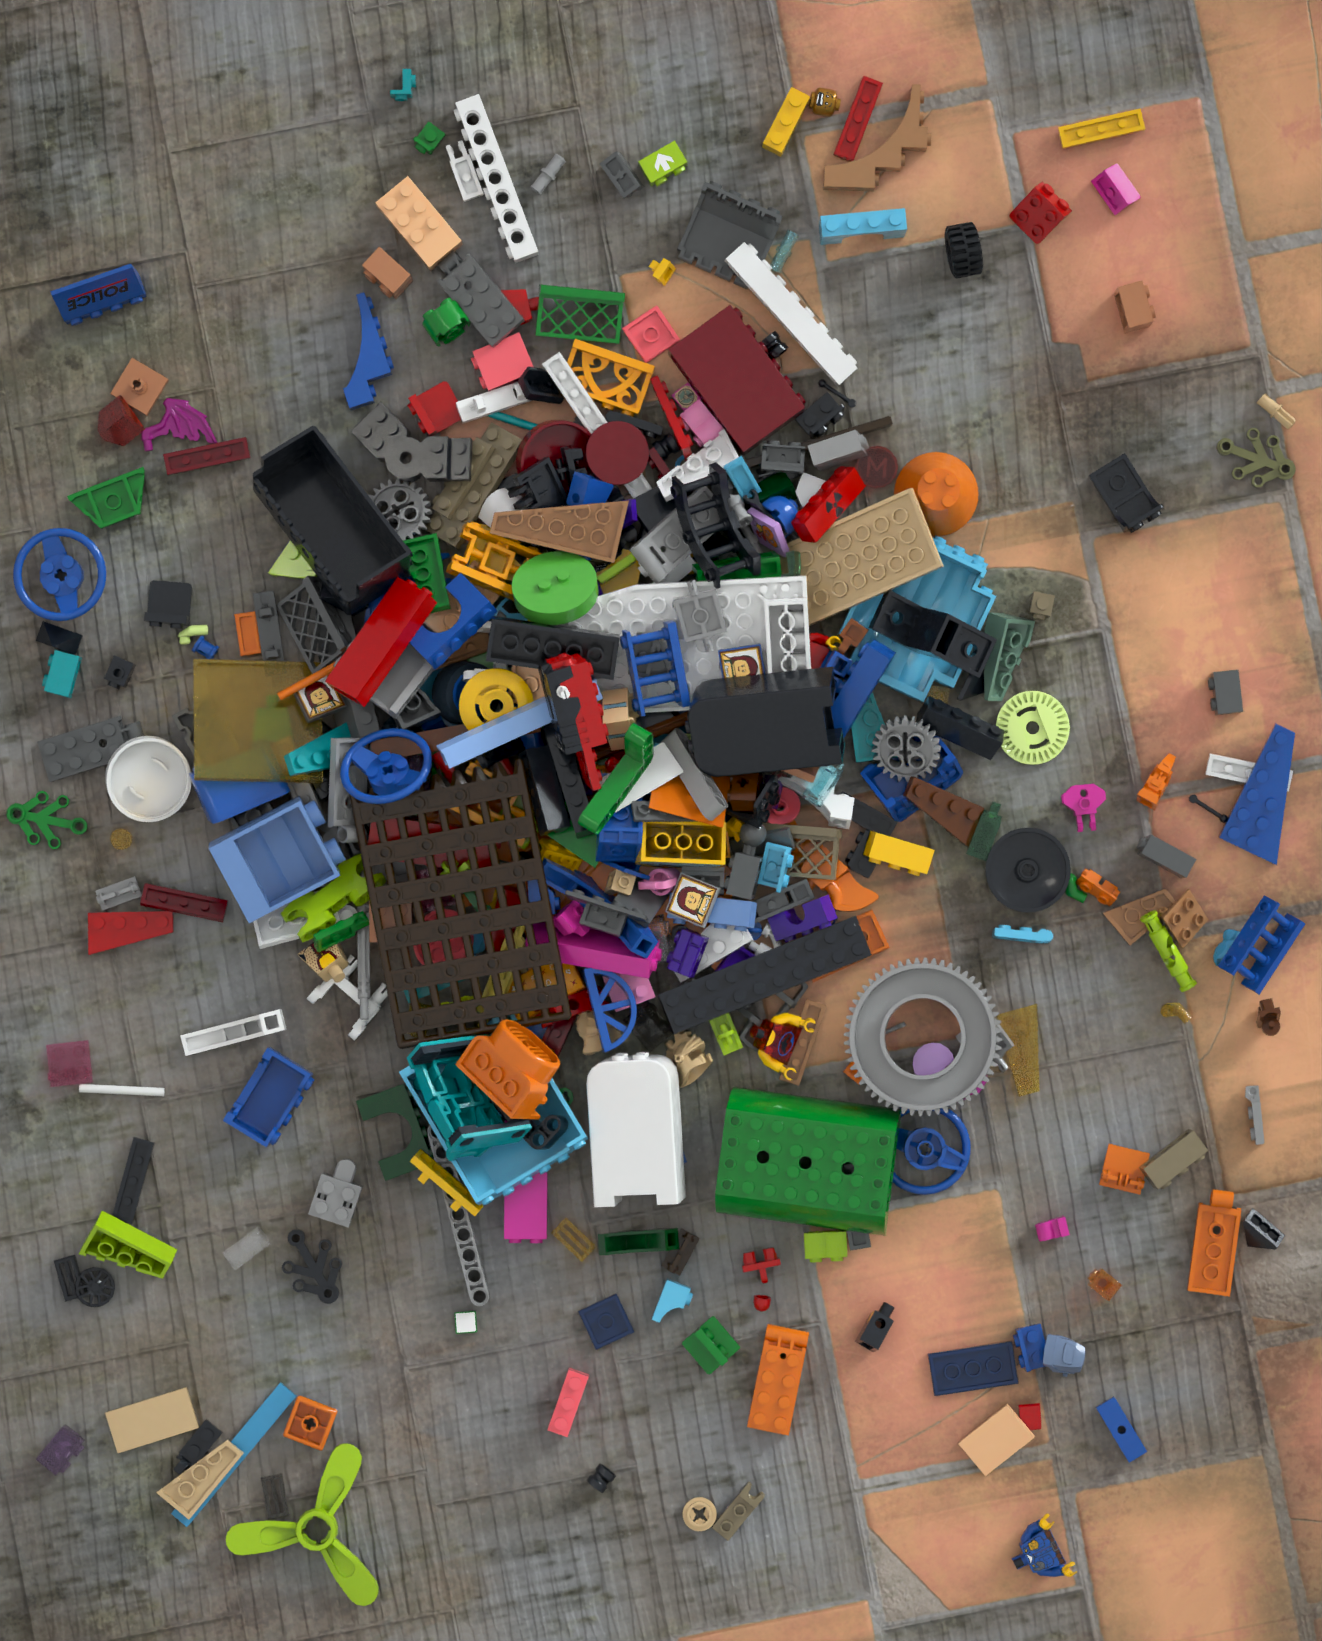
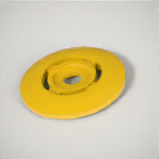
M491 668L477 673L465 684L460 695L459 711L465 727L468 730H472L534 700L529 686L518 674L507 669ZM507 688L516 696L518 707H514L512 697L506 692ZM494 699H499L503 703V709L499 712H494L490 708V703ZM475 704L479 705L482 716L487 720L485 723L478 717Z

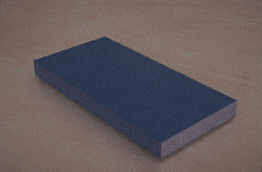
M1012 1341L928 1353L934 1396L1019 1384Z

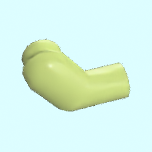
M191 625L178 634V638H180L179 643L181 645L190 644L191 636L208 635V626Z

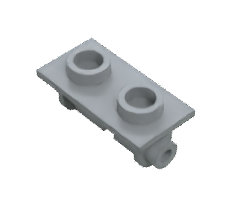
M135 876L95 891L97 902L100 904L102 911L142 896Z

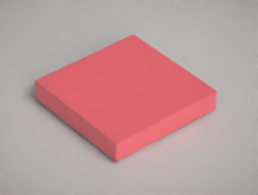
M657 305L622 328L645 363L650 362L680 341V338Z

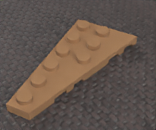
M629 500L494 512L490 534L614 563Z

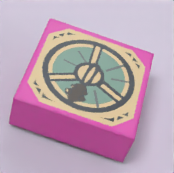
M688 382L671 395L683 412L697 400H701Z

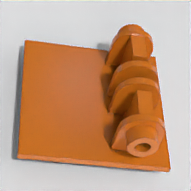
M1108 1144L1099 1185L1140 1195L1144 1187L1145 1175L1139 1167L1149 1160L1150 1153Z

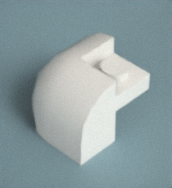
M506 488L498 489L487 497L478 518L491 528L494 512L526 510L534 502L532 501L520 509H515L513 504L523 497L518 495L510 498L508 495L509 491Z

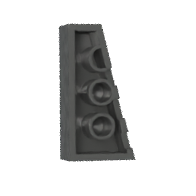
M419 689L397 719H393L397 728L411 731L439 718L441 711L429 700L426 693Z

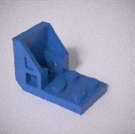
M601 773L602 777H604V776H606L607 774H609V773ZM631 804L615 812L597 835L596 861L635 863L642 846L643 822L633 821Z

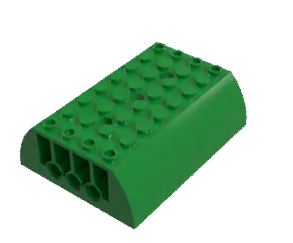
M733 1087L725 1114L715 1191L716 1212L886 1236L901 1109L893 1111V1108ZM760 1151H766L769 1154L768 1162H759L757 1155ZM804 1156L809 1157L812 1161V1165L808 1169L800 1166V1159ZM846 1162H850L854 1166V1172L850 1175L842 1171V1166Z

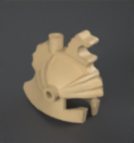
M593 1011L579 1014L576 1025L579 1036L584 1040L583 1054L593 1055L602 1050ZM608 1011L603 1012L614 1019V1017ZM606 1023L611 1043H614L616 1039L622 1036L621 1031H617L615 1027Z
M692 1031L673 1035L675 1043L673 1040H669L665 1044L668 1048L666 1057L671 1059L677 1067L679 1088L693 1083L713 1063L710 1053L705 1056V1042L700 1037H697L696 1034L691 1036Z

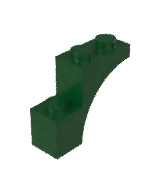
M678 1228L624 1230L598 1234L599 1255L679 1249Z

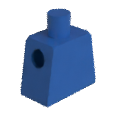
M575 471L566 501L567 505L605 503L614 485L601 481L597 477Z

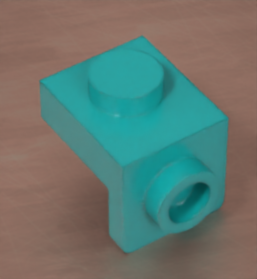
M402 69L403 90H390V96L395 98V101H407V98H412V88H416V75H412L411 69Z

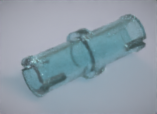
M790 230L786 231L780 246L776 248L777 252L770 264L771 270L781 273L787 258L792 255L791 250L799 237L798 234Z

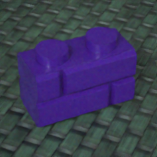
M687 928L678 931L674 938V943H676L674 951H670L667 956L666 962L669 963L667 968L689 978L695 977L709 937Z

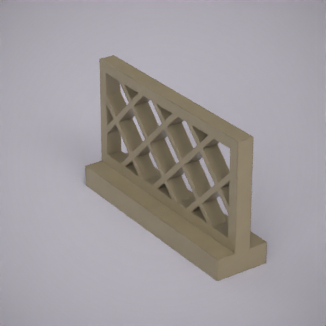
M762 823L766 831L789 827L795 843L792 851L798 848L803 855L797 863H792V867L787 870L786 875H790V877L836 880L839 839L842 838L841 829ZM805 840H810L815 847L806 854L799 845ZM826 841L833 842V851L826 855L820 846ZM818 849L824 859L815 865L809 856ZM805 859L813 867L808 873H802L797 867ZM825 861L831 865V875H823L818 869Z

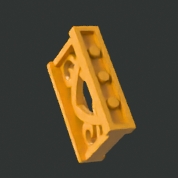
M575 339L567 363L573 372L582 371L584 373V376L580 375L577 378L581 380L585 389L589 386L594 393L587 392L593 402L601 403L602 408L613 411L615 408L621 410L622 414L632 417L634 415L639 416L655 366ZM577 351L582 352V367L572 368ZM595 359L601 361L600 367L590 368L589 364L595 366L593 363ZM609 362L614 363V374L622 384L610 390L601 391L596 385L591 372H600L608 366ZM625 368L628 370V373L624 375L628 378L627 380L620 376V369ZM643 373L646 374V378L640 392L633 384ZM628 388L634 390L637 395L636 402L631 405H627L622 401L624 396H628L631 399L630 393L627 391ZM616 396L617 402L609 400L607 398Z

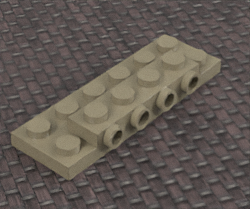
M491 422L482 438L476 437L472 441L471 481L444 482L445 488L442 493L437 494L433 499L432 509L435 512L430 519L431 522L426 525V531L431 534L437 533L439 539L459 550L465 540L459 537L463 525L467 522H476L478 520L485 500L491 493L497 490L514 463L522 439Z

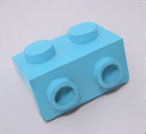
M771 842L766 843L758 884L777 888L776 892L781 893L784 887L787 888L790 875H786L787 869L792 867L794 856L791 855V847Z

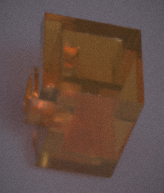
M1102 1268L1099 1271L1094 1269L1087 1278L1090 1280L1088 1285L1107 1301H1110L1122 1286ZM1100 1279L1106 1280L1105 1286H1099Z

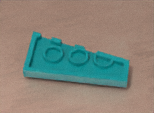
M347 722L286 754L284 759L289 775L294 776L330 769L331 738L351 737Z

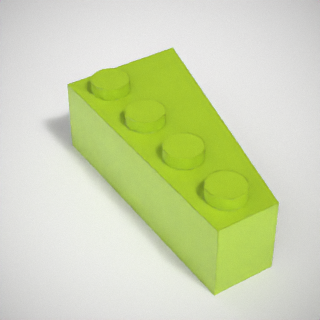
M101 1211L87 1235L79 1255L86 1256L89 1254L96 1256L97 1260L103 1262L105 1259L117 1263V1266L124 1268L125 1266L134 1267L138 1272L163 1279L174 1259L177 1249Z

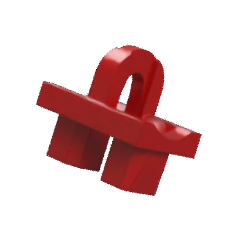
M774 1247L763 1249L765 1260L756 1262L754 1251L743 1253V1272L759 1269L762 1283H767L768 1278L765 1268L781 1265L780 1258L777 1257Z

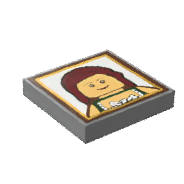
M681 872L665 912L705 928L721 888Z

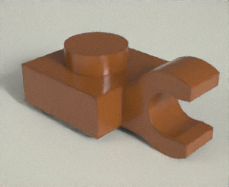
M851 618L839 635L844 640L838 647L837 652L845 655L851 644L857 648L869 629Z

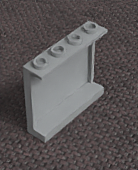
M408 644L370 701L397 719L435 669ZM340 656V657L336 660V662H335L334 665H333L334 667H335L336 664L339 662V660L341 659L342 656Z

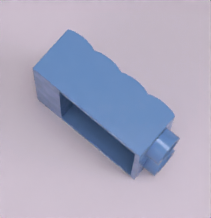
M299 795L209 843V850L248 923L340 876L337 864L345 861L346 858L335 837L324 842L317 827L326 823V820L315 800L304 805Z

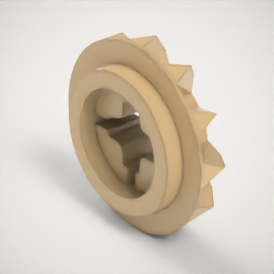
M704 1497L693 1498L684 1506L683 1520L694 1531H705L716 1520L717 1513L714 1504ZM704 1507H706L704 1509L705 1511L703 1514L707 1520L699 1517L698 1519L693 1521L695 1519L696 1513L692 1508L701 1510Z

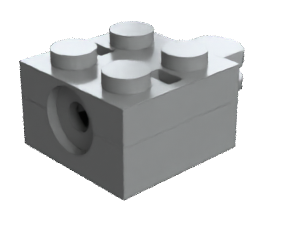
M350 1159L339 1161L333 1176L326 1173L321 1174L308 1213L309 1215L348 1228L350 1227L363 1189V1185L353 1182L357 1169L353 1161Z

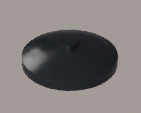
M1020 828L1008 832L996 841L988 854L985 874L989 889L1000 903L1012 910L1030 913L1044 910L1061 898L1070 880L1071 867L1068 854L1057 838L1040 829Z

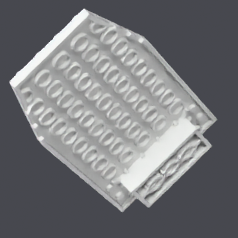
M806 575L720 580V588L716 589L727 632L716 634L711 638L714 650L705 652L703 640L689 642L684 640L674 600L685 598L690 594L686 582L637 584L600 595L591 610L584 616L572 622L559 625L620 634L621 637L623 636L622 630H628L631 636H636L637 632L650 633L660 631L664 627V621L672 620L676 622L690 703L698 685L707 680L722 678L718 650L761 643L765 674L811 669ZM695 581L698 592L716 589L713 581ZM659 639L663 652L668 648L667 641ZM620 640L614 680L596 678L601 695L602 691L628 688L629 693H633L631 678L628 674L629 668L626 651L622 649ZM664 660L667 672H669V670L671 669V663L670 661ZM670 680L668 683L661 682L640 687L642 699L673 693L675 690L674 682ZM673 701L645 707L644 709L645 713L689 710L690 706L681 707Z

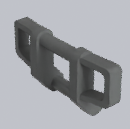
M806 983L801 984V988L793 999L783 992L776 994L785 1002L776 1015L788 1013L791 1008L794 1009L799 999L807 990L808 985ZM751 1005L738 1009L740 1013L748 1018L738 1036L750 1048L758 1051L769 1039L774 1029L770 1027L772 1021L768 1025L764 1024L748 1011ZM753 1023L766 1032L763 1038L755 1045L745 1039V1034Z

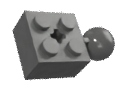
M744 823L739 832L740 839L744 843L743 850L736 852L735 855H731L729 868H732L731 874L726 876L724 889H727L726 894L752 900L756 896L763 856L755 855L756 847L765 841L767 831L763 824L758 829Z

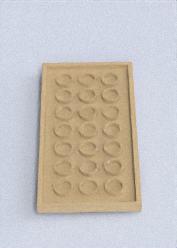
M913 488L904 490L834 522L816 543L804 542L800 538L787 543L790 554L786 557L779 555L782 577L806 575L809 626L944 567Z

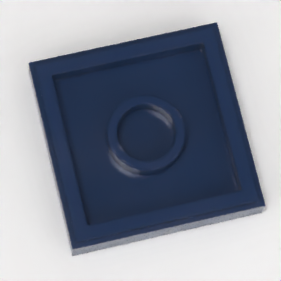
M617 1293L578 1311L596 1350L634 1333V1329Z

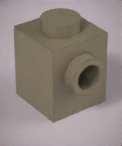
M1034 591L1031 596L1028 614L1033 615V618L1038 620L1049 618L1052 613L1055 595Z

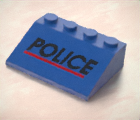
M132 264L50 291L64 322L71 324V326L82 323V319L91 317V319L98 318L103 315L102 312L111 310V312L118 311L123 308L122 305L131 303V305L138 304L143 301L142 298L147 297L139 273Z

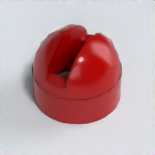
M755 1295L754 1307L760 1312L766 1311L770 1306L771 1297Z

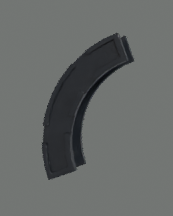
M715 462L709 464V474L707 477L683 484L676 476L672 477L670 491L674 498L678 518L683 530L682 537L684 542L689 545L696 562L704 573L705 579L708 582L713 581L714 587L718 589L720 588V576L743 568L748 569L753 576L761 574V556L747 538H742L738 531L741 526L735 511H730L727 501L728 498H731L727 472ZM711 485L713 496L710 500L688 506L687 492ZM713 507L716 508L720 521L695 530L691 515ZM721 530L726 533L730 541L729 544L705 551L699 538ZM729 552L736 553L740 561L719 568L711 560Z

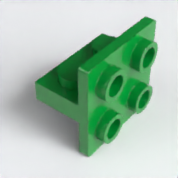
M714 1316L710 1317L682 1341V1345L708 1375L720 1365L723 1366L728 1361V1358L740 1349L738 1343Z

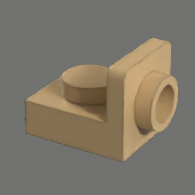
M615 869L609 874L604 893L614 895L618 892L627 896L631 895L636 876Z

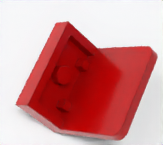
M1042 181L1018 204L1009 217L1032 241L1039 244L1072 210L1064 199L1059 198L1054 193V189L1049 184Z
M446 381L439 383L418 396L414 394L408 398L410 401L407 405L413 416L417 414L420 422L417 424L423 434L428 433L430 437L461 420L456 407L458 400Z

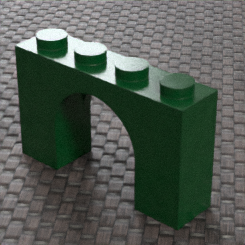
M405 1083L356 1101L363 1121L392 1112L402 1115L411 1126L412 1137L408 1147L400 1153L378 1161L385 1181L417 1170L418 1168L410 1160L420 1149L432 1159L434 1158L431 1146L428 1147L426 1138H428L426 1127H421L419 1118H422L418 1106H413L411 1099L414 1097Z

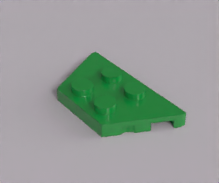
M141 467L67 497L99 528H106L141 514L145 469Z

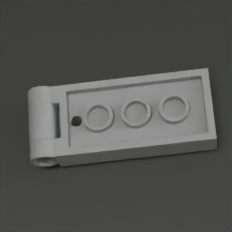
M707 486L698 488L687 497L688 506L710 500L713 494ZM714 507L691 515L695 530L720 521L717 509ZM676 508L629 549L655 583L665 578L692 553L689 545L683 540V530ZM712 534L699 538L701 543L705 542Z

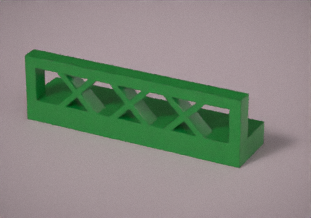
M775 551L759 553L761 556V574L753 576L748 569L743 568L720 576V580L782 577L780 556ZM739 557L714 560L713 563L719 568L740 561ZM698 563L692 564L696 580L707 581Z

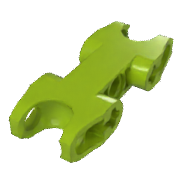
M361 854L339 864L340 876L316 894L313 890L291 901L281 912L285 922L293 921L299 917L307 918L306 924L297 933L302 943L313 939V934L319 930L334 925L336 918L333 915L351 901L355 906H361L369 901L366 880L364 877L359 876L363 870ZM382 873L373 875L375 887L385 884L386 879Z

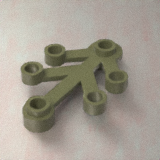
M1250 428L1246 433L1256 453L1235 446L1233 441L1228 438H1223L1217 443L1216 449L1220 455L1234 454L1253 462L1242 468H1234L1231 475L1235 480H1241L1245 475L1263 467L1273 469L1264 475H1255L1251 479V484L1255 488H1260L1264 483L1277 477L1281 480H1288L1295 474L1296 468L1294 463L1284 458L1279 447L1280 440L1275 435L1267 438L1266 445L1272 449L1276 461L1268 458L1260 441V432L1257 428ZM1250 431H1255L1257 437L1251 438L1249 435ZM1271 438L1276 440L1275 446L1270 445L1269 440ZM1228 443L1230 446L1229 450H1224L1222 444ZM1283 465L1288 466L1289 471L1287 473L1282 471ZM1240 470L1242 476L1236 477L1234 472ZM1255 478H1260L1262 483L1256 485L1254 482Z

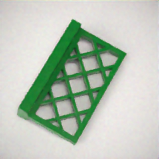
M539 284L536 336L619 344L625 293ZM543 298H551L557 304L549 313L543 308ZM556 299H561L563 301L559 304ZM568 300L574 301L578 306L570 315L562 307ZM577 301H581L584 303L580 306ZM589 302L594 303L599 309L591 317L583 310V307ZM598 303L605 305L601 308ZM610 304L618 305L617 315L612 319L603 311ZM560 308L566 315V318L557 325L550 315ZM581 310L587 320L578 327L571 317ZM602 312L608 322L599 329L592 319ZM548 317L555 327L549 332H541V322ZM569 319L576 329L570 334H564L559 327ZM590 321L597 331L591 336H585L580 329ZM610 323L616 330L615 339L606 338L601 332ZM556 329H558L560 333H553V332H554ZM577 331H579V333H580L581 335H574V334H575Z

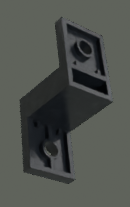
M891 590L884 593L868 627L918 654L944 660L977 678H980L997 641L992 636L948 613L923 608ZM898 612L899 620L896 623H894L892 620V616L894 613ZM970 644H972L973 652L972 654L968 655L966 651L967 647Z

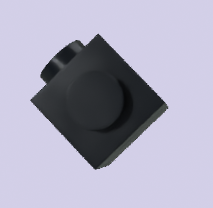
M114 655L104 679L109 681V686L120 689L121 686L126 688L136 665Z

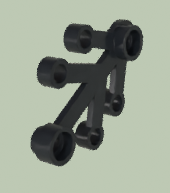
M300 1229L292 1230L288 1235V1242L292 1246L297 1247L308 1267L296 1265L292 1261H286L282 1265V1270L286 1274L296 1273L315 1278L319 1285L307 1284L304 1280L297 1279L293 1282V1289L296 1292L305 1291L317 1294L319 1299L326 1304L335 1302L339 1296V1289L335 1283L338 1271L342 1267V1260L337 1257L330 1260L329 1266L331 1270L326 1281L322 1273L328 1251L332 1247L331 1242L328 1239L320 1241V1251L317 1262H315L304 1243V1232ZM294 1234L300 1236L299 1242L293 1241L292 1236ZM323 1242L329 1244L327 1250L322 1249L321 1244ZM334 1260L339 1261L340 1266L338 1268L332 1266ZM290 1263L292 1270H285V1264ZM296 1282H302L303 1288L297 1289L295 1287ZM326 1289L332 1291L331 1297L325 1296L324 1292Z

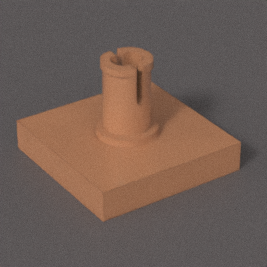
M131 358L110 394L148 416L169 379Z

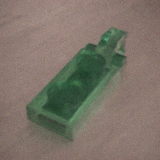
M992 802L989 811H983L966 854L983 861L987 860L1001 824L1002 816L997 815L1001 804Z

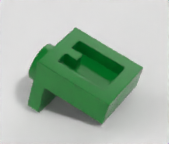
M428 121L419 135L414 137L413 141L416 144L414 147L422 154L427 152L431 155L446 134Z

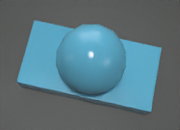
M742 456L723 466L742 500L744 495H747L748 498L752 497V494L749 493L751 489L756 490L757 493L761 492L758 483Z

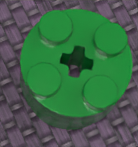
M451 298L443 300L440 303V307L435 310L431 309L422 316L424 318L422 326L438 347L441 346L440 342H444L446 345L454 341L465 332L463 328L466 324L468 327L471 325V321L456 300L452 301Z

